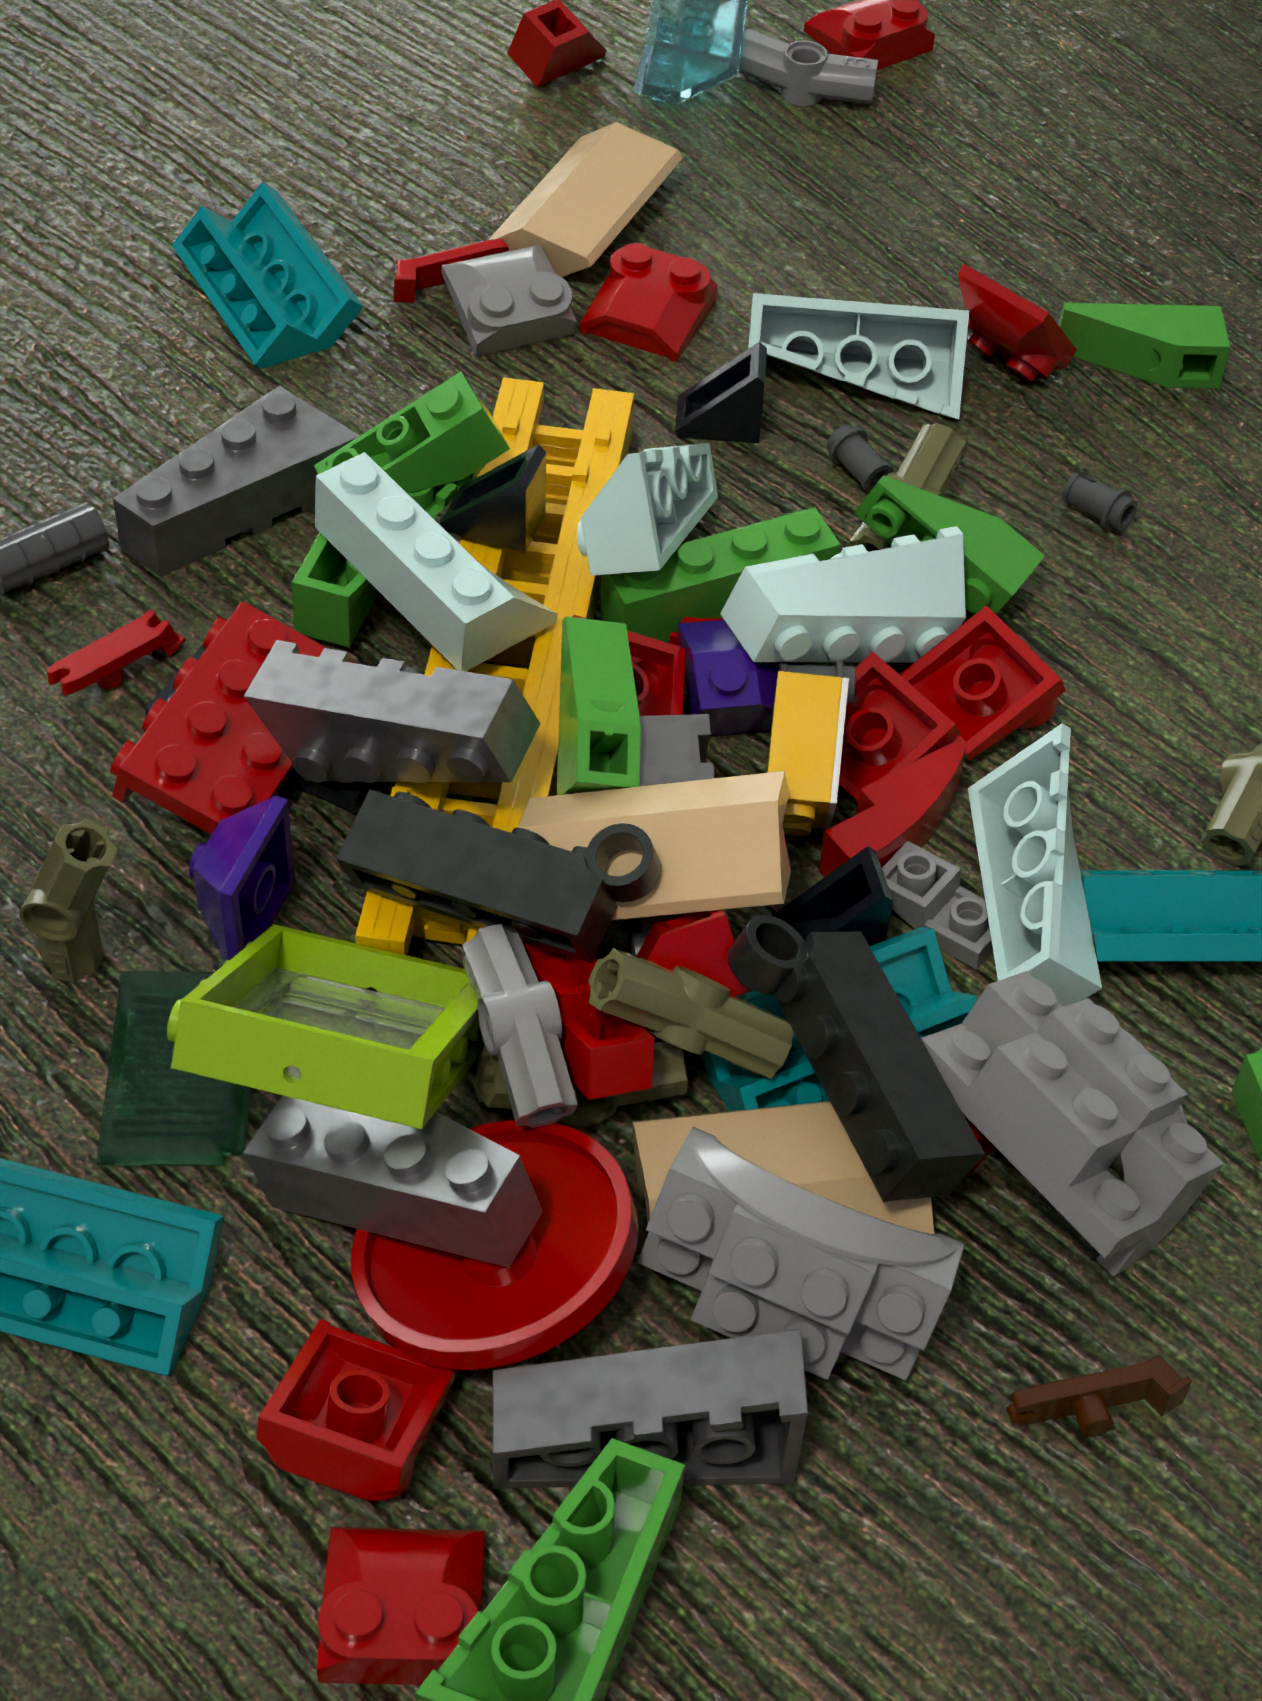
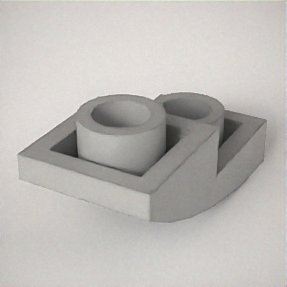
M907 841L882 867L893 899L892 909L914 929L919 927L934 928L939 948L971 968L978 970L993 953L985 899L959 886L961 868Z

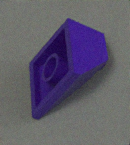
M725 620L678 623L679 646L686 648L684 682L689 715L709 714L710 737L771 732L780 663L803 665V662H753Z
M274 796L220 820L208 842H201L192 855L189 876L195 881L198 908L224 963L226 960L232 959L249 942H253L272 926L296 883L288 799Z

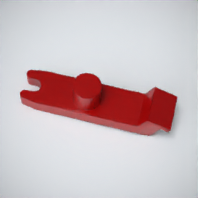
M500 238L413 259L398 260L397 276H394V302L415 303V291L445 284L446 282L441 272L443 265L507 252L509 248L505 241Z
M149 610L138 619L51 665L46 670L48 683L54 685L61 682L63 695H70L80 691L95 682L102 688H116L124 681L123 667L156 649L170 657L186 642V639L173 629L168 620L161 622L155 611Z

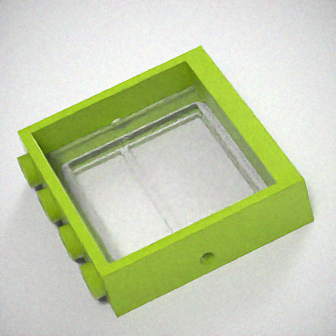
M275 924L253 942H249L232 959L226 960L221 968L207 979H203L199 986L183 999L177 1000L171 1010L167 1025L168 1041L175 1042L171 1065L173 1069L418 1129H423L475 1063L485 1046L478 1020L477 997L471 987L465 969ZM367 988H375L378 992L367 990Z

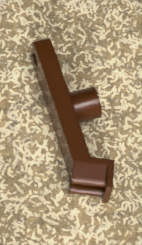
M1157 1355L1144 1363L1014 1391L1010 1394L1013 1404L1007 1406L1006 1410L1013 1426L1033 1424L1075 1415L1082 1435L1093 1437L1103 1434L1113 1427L1114 1422L1108 1407L1145 1399L1163 1417L1184 1402L1192 1379L1189 1376L1182 1379L1160 1355Z

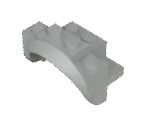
M1027 971L988 984L962 1024L921 1038L962 1113L1100 1253L1096 1260L1113 1277L1122 1273L1146 1255L1174 1228L1224 1165L1207 1147L1203 1136L1195 1128L1187 1124L1181 1103L1188 1094L1171 1078L1169 1070L1159 1059L1152 1056L1140 1042L1122 1029L1118 1020L1108 1010L1095 1005L1089 998L1068 1006H1062L1057 1001L1054 991L1043 981L1032 977ZM1119 1153L1123 1164L1125 1183L1116 1179L1107 1170Z
M692 1127L669 1168L646 1227L649 1233L637 1263L702 1291L690 1320L730 1338L801 1329L804 1370L828 1380L841 1352L906 1381L919 1351L925 1350L951 1292L964 1243L944 1234L924 1233L895 1225L822 1197L755 1165L724 1146L714 1135Z

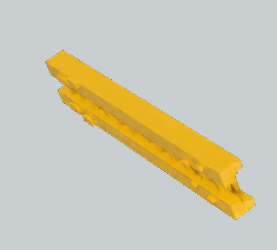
M503 377L492 418L510 449L486 464L477 474V477L539 444L546 452L545 516L526 553L461 536L459 544L475 560L502 580L558 615L556 623L486 660V662L529 667V669L481 663L466 672L513 679L541 724L512 782H396L395 787H392L390 796L394 797L396 792H406L424 800L430 805L431 809L451 815L454 810H465L484 819L490 827L511 833L514 828L518 827L530 798L556 795L562 620L565 616L572 617L573 615L593 620L602 575L591 576L588 558L587 556H582L578 548L577 526L579 521H581V516L629 452L633 427L634 393L593 388L584 430L538 425L544 404V382ZM432 645L424 675L432 676L436 667L457 670ZM447 793L499 800L496 805L446 797ZM367 891L355 934L356 944L407 955L412 936L424 937L427 940L464 944L470 941L476 935L478 929L482 927Z

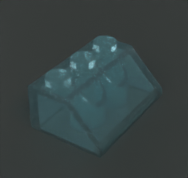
M649 0L633 92L645 95L656 101L667 100L681 103L736 76L740 67L748 0Z

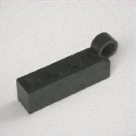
M369 790L336 857V860L355 887L482 928L502 924L505 930L518 933L523 941L591 963L617 908L615 901L632 902L645 897L654 889L661 873L660 860L649 836L641 828L632 824L619 823L610 825L599 831L592 838L588 848L575 846L572 851L550 845L539 834L524 828H514L511 833L490 827L484 819L465 810H454L451 815L431 809L430 805L424 800L406 792H396L394 797L373 790ZM625 850H634L643 854L640 864L632 872L622 876H612L605 873L608 861L615 854Z
M768 915L753 917L729 948L727 953L728 965L735 977L746 987L761 994L775 995L882 1201L948 1196L985 1153L862 932H811L804 941L792 926L779 918Z

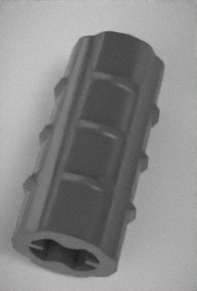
M84 502L65 511L58 510L56 515L39 522L32 521L30 526L13 533L6 532L4 537L0 538V594H6L24 585L32 586V583L50 574H58L59 570L77 562L84 563L85 559L109 548L107 532L95 508L89 502Z

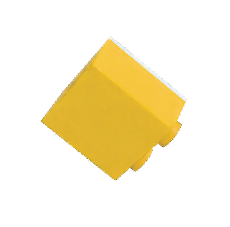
M778 671L767 773L785 771L789 797L782 823L784 835L808 836L811 835L812 828L827 830L831 826L837 804L849 678Z

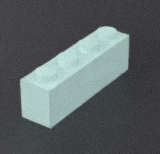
M753 293L748 349L760 341L767 348L766 356L959 420L969 310Z
M710 443L644 449L642 452L627 454L581 516V521H579L577 526L578 548L581 555L588 558L591 576L657 571L663 567L718 498Z
M365 452L316 475L315 528L457 670L468 671L557 622V613L511 586L475 560Z
M957 526L939 529L937 539L920 542L914 534L893 538L891 548L870 552L866 550L863 544L842 548L841 553L824 561H819L814 554L746 566L720 614L753 662H835V660L862 662L872 652L885 662H916L958 629L966 618L963 533Z
M1063 723L968 788L997 979L999 981L1027 971L1032 977L1046 983L1054 991L1057 1001L1062 1006H1068L1084 1000L1101 990L1102 984L1073 836L1068 791L1071 728Z

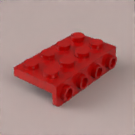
M241 601L228 620L221 616L218 617L204 640L202 648L205 649V652L199 660L190 656L179 670L172 687L176 690L168 702L162 698L157 699L149 710L142 725V731L145 732L137 744L130 740L126 741L116 755L110 768V773L117 777L112 797L125 803L134 791L212 835L220 820L276 796L294 768L290 759L250 706L244 695L276 640L297 643L300 650L299 654L319 657L326 647L244 601Z

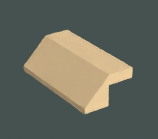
M617 122L586 134L578 139L489 240L502 238L509 248L508 251L541 244L555 273L560 277L591 267L683 159V156L678 149Z
M785 771L530 798L517 827L533 831L545 838L550 845L572 851L575 846L588 848L590 841L599 831L613 824L626 823L641 828L649 836L660 860V877L654 889L645 897L632 902L615 901L617 908L611 920L784 904L791 874L782 826L789 797ZM634 850L621 851L608 861L605 873L612 876L626 875L637 868L643 854Z
M830 1101L632 1121L638 1191L645 1196L647 1224L669 1168L692 1127L714 1135L724 1146L746 1160L804 1189L886 1222L934 1234L931 1197L882 1201Z

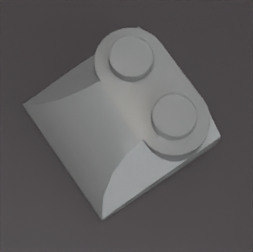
M541 244L442 266V275L475 357L575 334L577 321L571 309V288L562 277L555 273Z

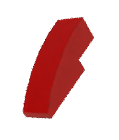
M958 739L861 788L856 815L824 831L819 873L823 877L827 876L867 846L876 850L881 867L907 841L922 848L947 814L958 790L966 746Z
M521 940L538 981L547 980L555 992L562 1022L560 1046L567 1063L570 1080L588 1100L651 1089L654 1037L641 1025L600 1011L589 1003L590 985L588 980L597 960L594 958L591 963Z

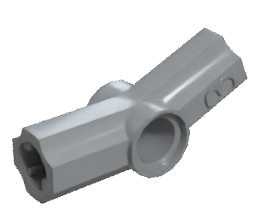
M747 28L739 36L738 43L732 52L731 67L736 68L737 72L781 88L782 98L792 105L811 106L820 102L822 98L872 105L878 60L827 54V50L817 42L800 40L788 44Z
M502 924L478 929L476 935L470 941L462 944V962L471 987L477 997V1013L482 1038L489 1055L497 1056L516 1126L525 1125L536 1128L556 1123L559 1119L575 1113L578 1104L567 1070V1063L560 1046L562 1022L553 987L547 980L538 981L518 933L505 930Z

